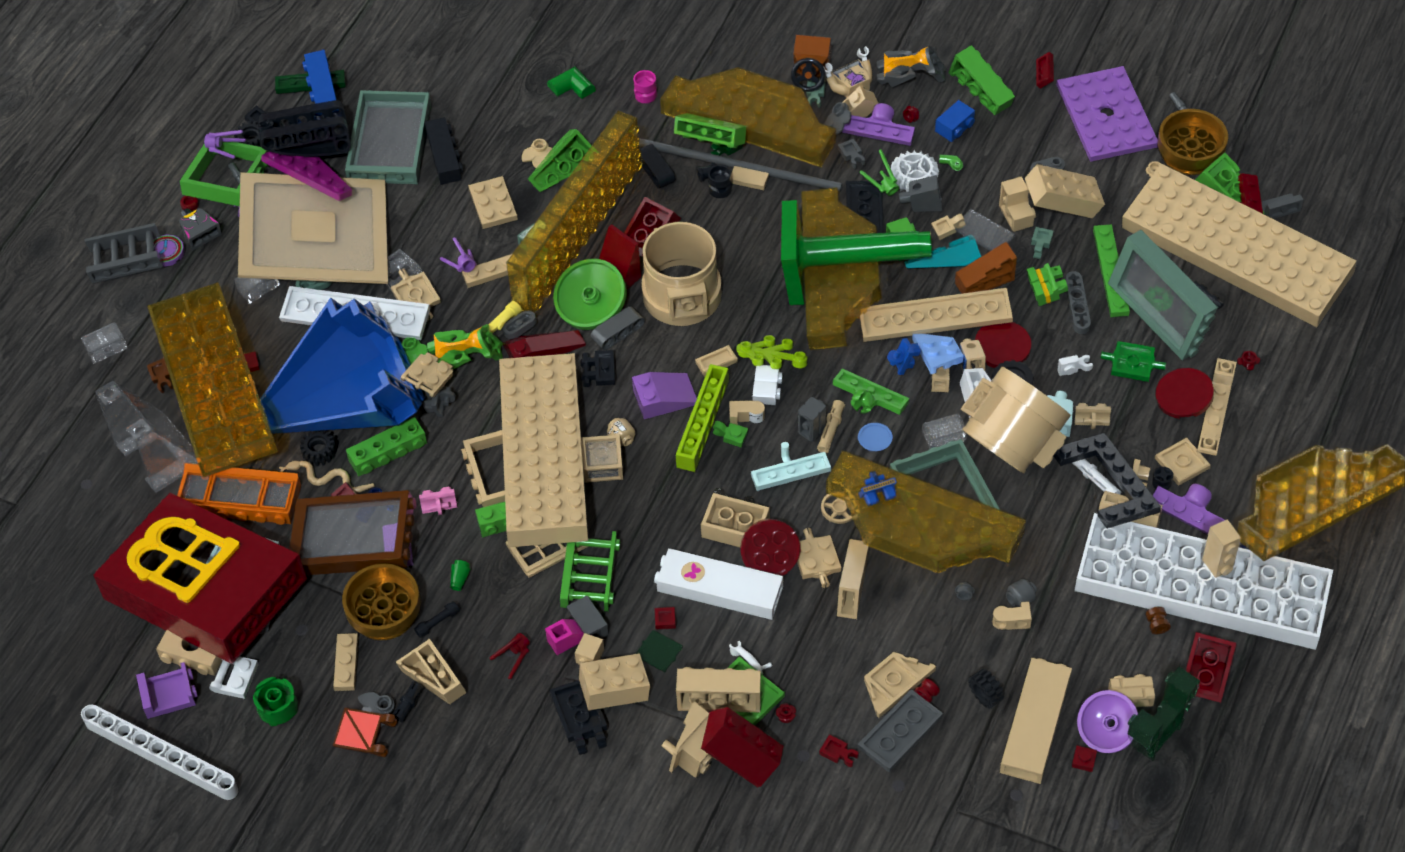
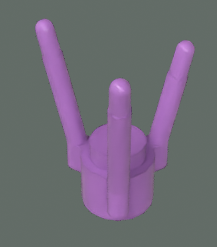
M242 130L209 133L205 136L204 144L206 148H209V152H215L234 159V155L217 148L221 147L222 142H246V139L220 137L242 134Z
M454 237L453 241L461 253L458 257V265L443 257H440V260L456 268L458 272L462 270L470 272L477 265L472 252L468 249V254H466Z

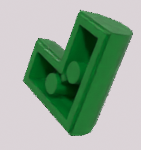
M576 66L547 82L548 87L557 97L570 89L581 99L596 91L595 86Z

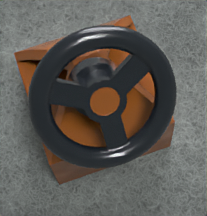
M796 35L793 53L794 66L791 70L792 81L802 91H816L825 82V70H827L825 64L831 62V38ZM806 79L813 81L816 85L807 87L799 82Z

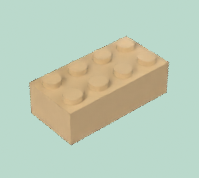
M1038 164L1025 177L1034 206L1093 218L1105 205L1095 177Z
M690 667L677 669L676 696L678 711H689L695 701L706 711L729 707L734 712L760 713L761 671L754 669L735 670L732 668L715 670L713 668L693 669Z

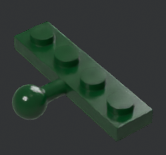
M308 71L305 74L275 76L276 94L311 91L312 87H308L306 77L309 76ZM330 71L334 88L345 87V71Z

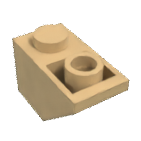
M859 86L842 103H846L849 106L851 115L867 117L873 111L874 106L878 104V101L873 92Z

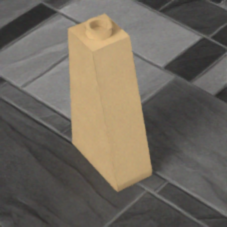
M849 540L839 585L838 617L857 619L869 553V542Z

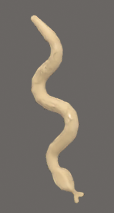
M292 461L286 467H279L281 469L280 472L286 469L295 471L300 467H306L308 481L316 486L325 485L335 476H341L343 484L347 482L351 486L348 472L341 468L333 469L318 479L315 477L312 464L307 461ZM374 484L352 487V489L356 493H360L374 487Z

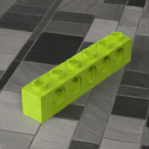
M709 365L676 452L677 468L692 472L696 471L729 382L728 368Z

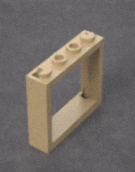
M502 430L464 440V449H461L463 459L468 460V464H466L468 474L473 475L474 478L471 479L473 490H478V494H476L478 504L487 507L505 502V490L490 495L486 494L473 455L475 451L503 444Z

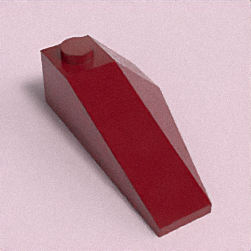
M579 330L524 335L502 342L509 358L559 355L586 346Z

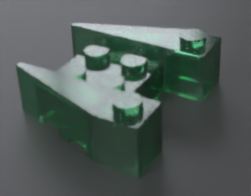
M1180 666L1175 672L1171 671L1165 679L1166 687L1163 700L1157 708L1158 712L1153 716L1142 709L1138 715L1133 714L1127 723L1129 725L1127 734L1132 747L1152 761H1154L1156 753L1176 730L1181 729L1185 720V710L1188 711L1192 705L1190 701L1196 696L1200 680Z

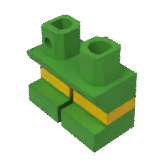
M1047 263L1043 268L1037 270L1034 267L1027 269L1028 279L1038 306L1059 300V294L1068 291L1065 279L1055 282V279L1063 277L1060 265L1050 267L1049 263Z

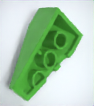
M570 129L556 143L529 176L528 180L541 192L565 178L588 168L600 154L577 129Z
M1223 153L1195 180L1241 202L1240 181H1238L1240 169L1226 153Z

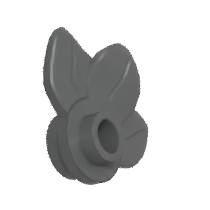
M842 102L836 103L832 113L825 122L824 128L833 127L834 135L842 132L844 125L849 123L851 119L849 106Z
M374 692L358 696V701L364 706L361 711L390 714L394 710L395 703L390 696H379ZM383 704H388V707L381 708Z

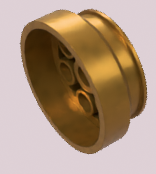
M1183 109L1168 115L1161 123L1158 135V148L1164 162L1171 169L1185 175L1201 174L1225 153L1228 142V132L1223 122L1215 115L1199 109Z
M375 564L358 571L347 582L342 595V604L349 624L359 633L374 640H390L404 634L416 619L421 604L418 586L413 576L405 569L392 564Z

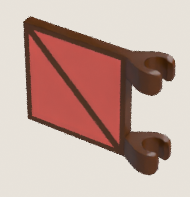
M344 708L332 746L386 757L388 753L386 747L381 744H375L381 723L395 727L397 719L393 714H378Z

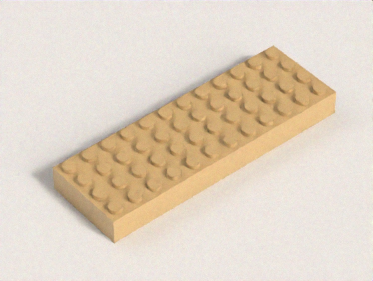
M1160 164L1125 212L1122 220L1123 229L1133 234L1142 230L1162 249L1315 327H1318L1355 272L1356 260L1163 164Z
M575 353L499 359L508 547L588 541Z

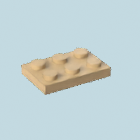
M503 176L468 185L483 229L518 220Z

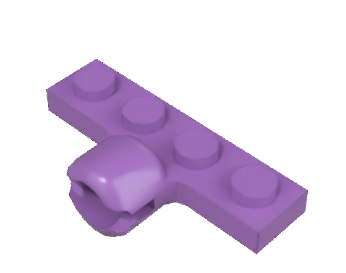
M879 103L874 106L870 118L851 115L849 123L844 125L842 133L911 146L915 127L893 123L894 109L888 104Z
M1192 484L1183 497L1177 496L1160 486L1157 487L1153 494L1155 500L1160 505H1163V512L1207 535L1211 526L1225 521L1206 510L1212 494L1202 485Z

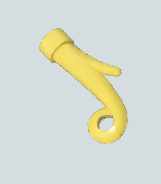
M511 301L488 324L491 333L501 330L507 321L522 312V308L517 302Z

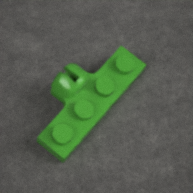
M841 369L833 379L834 386L853 394L851 405L855 411H859L863 407L860 411L862 414L870 412L877 405L900 415L909 404V398L845 369Z

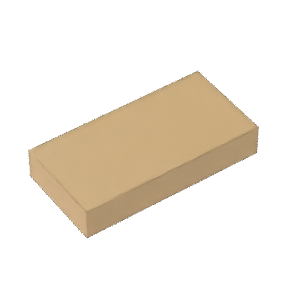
M734 166L731 173L732 184L764 190L769 178V173Z
M729 345L695 359L696 365L703 376H706L710 364L727 367L738 362L736 355Z

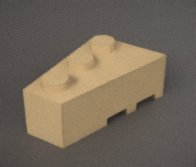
M430 639L396 661L403 673L448 704L453 703L466 694L460 681Z

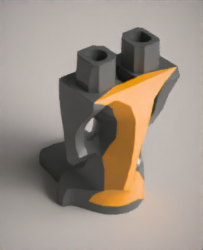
M929 46L916 53L905 50L884 52V59L877 61V68L882 72L877 74V80L881 85L889 83L891 87L897 86L916 77L914 72L916 70H925L931 76L933 75L938 82L945 81L944 71H946V67L938 57L935 47Z

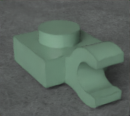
M1035 228L1031 245H1035L1033 258L1041 259L1043 248L1050 247L1054 233L1053 230Z

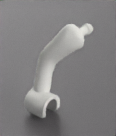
M737 641V647H732L729 644L731 655H741L749 665L761 671V674H763L762 670L772 667L770 662L760 666L753 655L742 648L740 641Z

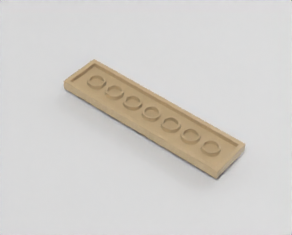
M1007 288L859 307L864 342L1013 322Z

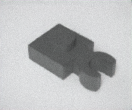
M854 139L838 144L839 152L845 161L851 160V166L854 169L857 167L856 162H861L862 165H865L862 150Z

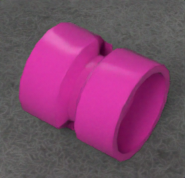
M649 70L637 72L633 78L635 99L641 103H651L657 97L656 76Z

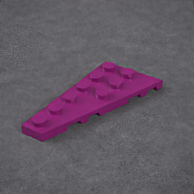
M270 151L262 155V162L338 201L352 196V189L318 156H290Z

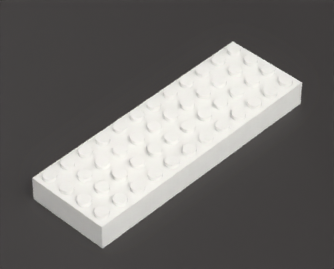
M1094 513L1077 575L1075 591L1147 609L1164 607L1167 614L1316 650L1333 574L1332 569L1238 547L1232 572L1226 576L1221 575L1215 578L1202 560L1207 542L1206 539L1134 522L1124 523L1107 529L1097 516L1098 514Z

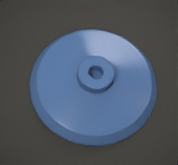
M869 423L863 426L858 433L859 443L870 451L886 449L891 444L893 438L891 430L881 423Z

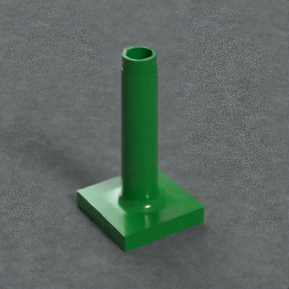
M797 200L782 201L781 262L790 305H804L805 269L807 267L932 257L930 231L804 237Z

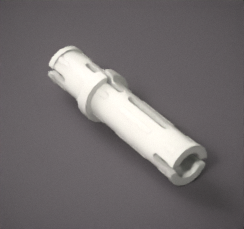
M1086 459L1072 463L1083 472L1085 478L1093 481L1103 492L1108 491L1121 494V490L1103 476L1094 464H1090Z

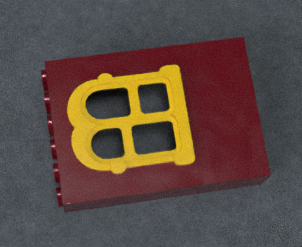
M169 493L161 500L160 504L148 514L147 518L135 528L134 532L123 541L121 546L110 555L107 561L93 575L104 600L165 631L172 632L183 640L231 664L237 660L307 579L298 553L172 493ZM174 527L182 528L197 536L183 552L173 549L162 542ZM204 541H209L221 547L218 554L208 564H204L191 557ZM153 550H158L168 555L155 571H150L140 565ZM176 560L200 570L199 575L187 587H182L162 577Z

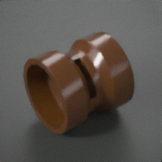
M1154 607L1146 612V618L1151 623L1150 630L1152 634L1158 635L1169 631L1171 625L1169 620L1166 619L1167 613L1164 607Z

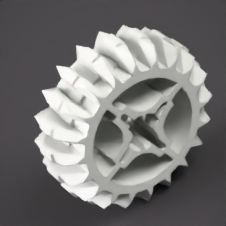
M915 150L913 153L907 151L905 155L901 153L899 157H895L894 162L891 164V171L897 179L896 183L900 191L906 190V192H909L910 181L935 175L938 178L939 175L937 162H934V158L929 157L928 153L923 155L922 151L920 153H916Z

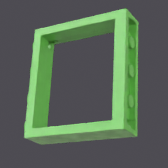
M222 142L221 147L217 148L234 155L235 158L254 161L247 173L263 174L266 167L269 166L261 161L262 155L268 152L262 147L238 142ZM204 144L180 180L182 195L240 206V184L235 189L199 181L214 156L218 154L209 152V148H206Z

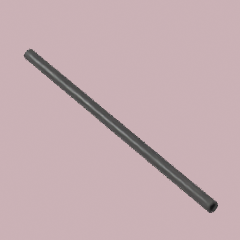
M621 134L619 142L638 147L653 144L658 151L709 163L715 162V164H722L731 168L737 166L766 172L771 177L841 192L842 183L625 134Z

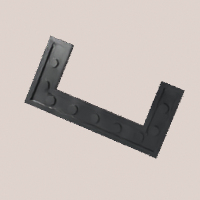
M1105 433L1065 444L1053 455L1060 466L1096 456L1129 499L1127 502L1098 510L1097 516L1107 529L1160 513L1161 506Z

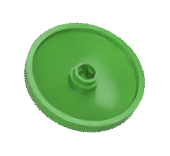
M586 259L573 264L562 273L555 285L553 299L556 311L567 324L574 328L582 330L595 329L618 314L623 308L626 300V284L623 276L614 265L601 259Z

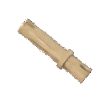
M840 400L833 402L832 409L826 417L827 423L817 447L821 453L829 452L836 429L841 423V415L845 404Z

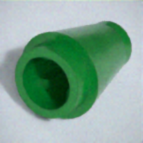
M455 560L454 564L451 565L450 588L452 590H462L471 570L468 562Z

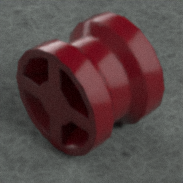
M924 679L921 682V686L914 690L929 703L932 702L933 696H937L940 693L938 686L929 679Z

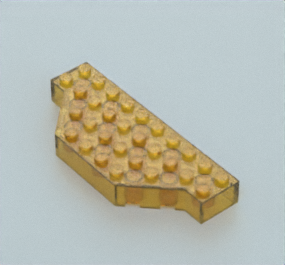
M739 67L695 80H688L675 75L660 99L661 114L675 118L677 115L688 113L746 126L745 142L818 167H822L835 144L836 129L819 123L802 88Z
M838 188L801 191L804 237L877 233L876 225L840 203ZM880 262L812 266L804 269L806 327L810 350L847 346L846 331L851 327V324L857 318L860 319V315L862 313L864 315L869 306L882 298Z
M1388 444L1374 451L1364 450V453L1352 452V449L1336 447V450L1324 449V446L1315 445L1257 475L1253 514L1239 521L1237 533L1241 537L1240 542L1263 561L1276 556L1405 487V457Z
M845 451L841 452L826 480V494L845 501L856 528L861 534L864 545L936 573L946 571V568L953 566L959 567L972 563V560L981 557L983 559L993 557L1010 563L1025 531L1026 520ZM875 471L877 476L883 474L885 480L895 478L897 482L895 485L897 496L894 499L885 501L882 492L876 493L879 502L872 506H868L864 498L860 499L858 493L861 492V488L869 486L865 485L864 480L870 478L869 473Z

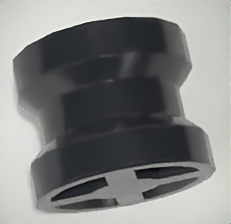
M1163 466L1155 469L1152 480L1153 487L1157 489L1160 486L1166 490L1170 489L1173 480L1172 470Z

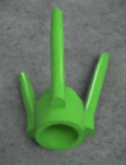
M880 149L879 153L890 177H887L881 170L880 174L883 180L881 181L882 185H880L864 171L861 170L860 174L875 185L881 193L885 192L888 196H891L899 190V186L883 151Z

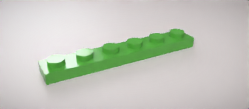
M1112 224L1093 226L1110 317L1129 316V305L1108 284L1119 258Z

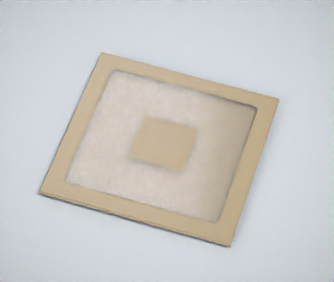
M241 173L238 278L388 284L385 180L341 178L352 189V196L338 201L289 175Z

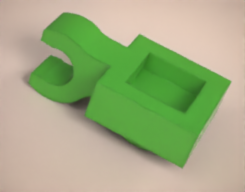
M715 421L713 426V434L723 436V442L742 448L748 434V428L730 423L729 427H727L720 421Z

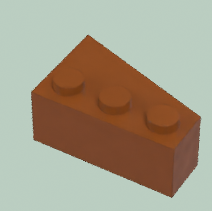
M1005 242L957 271L955 285L963 294L991 290L1014 281L1017 257L1008 243Z

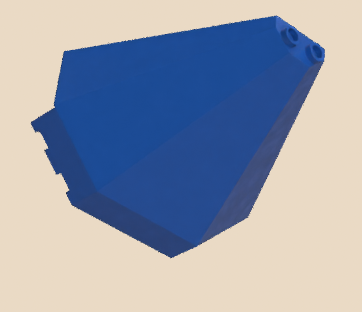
M330 297L258 401L261 409L260 414L265 419V427L269 433L395 426L418 411L417 409L421 406V402L425 399L422 390L416 389L415 385L408 381L400 380L403 373L411 365L401 341L397 336L393 337L389 331V325L381 315L378 316L371 301L363 305L354 298L342 306Z

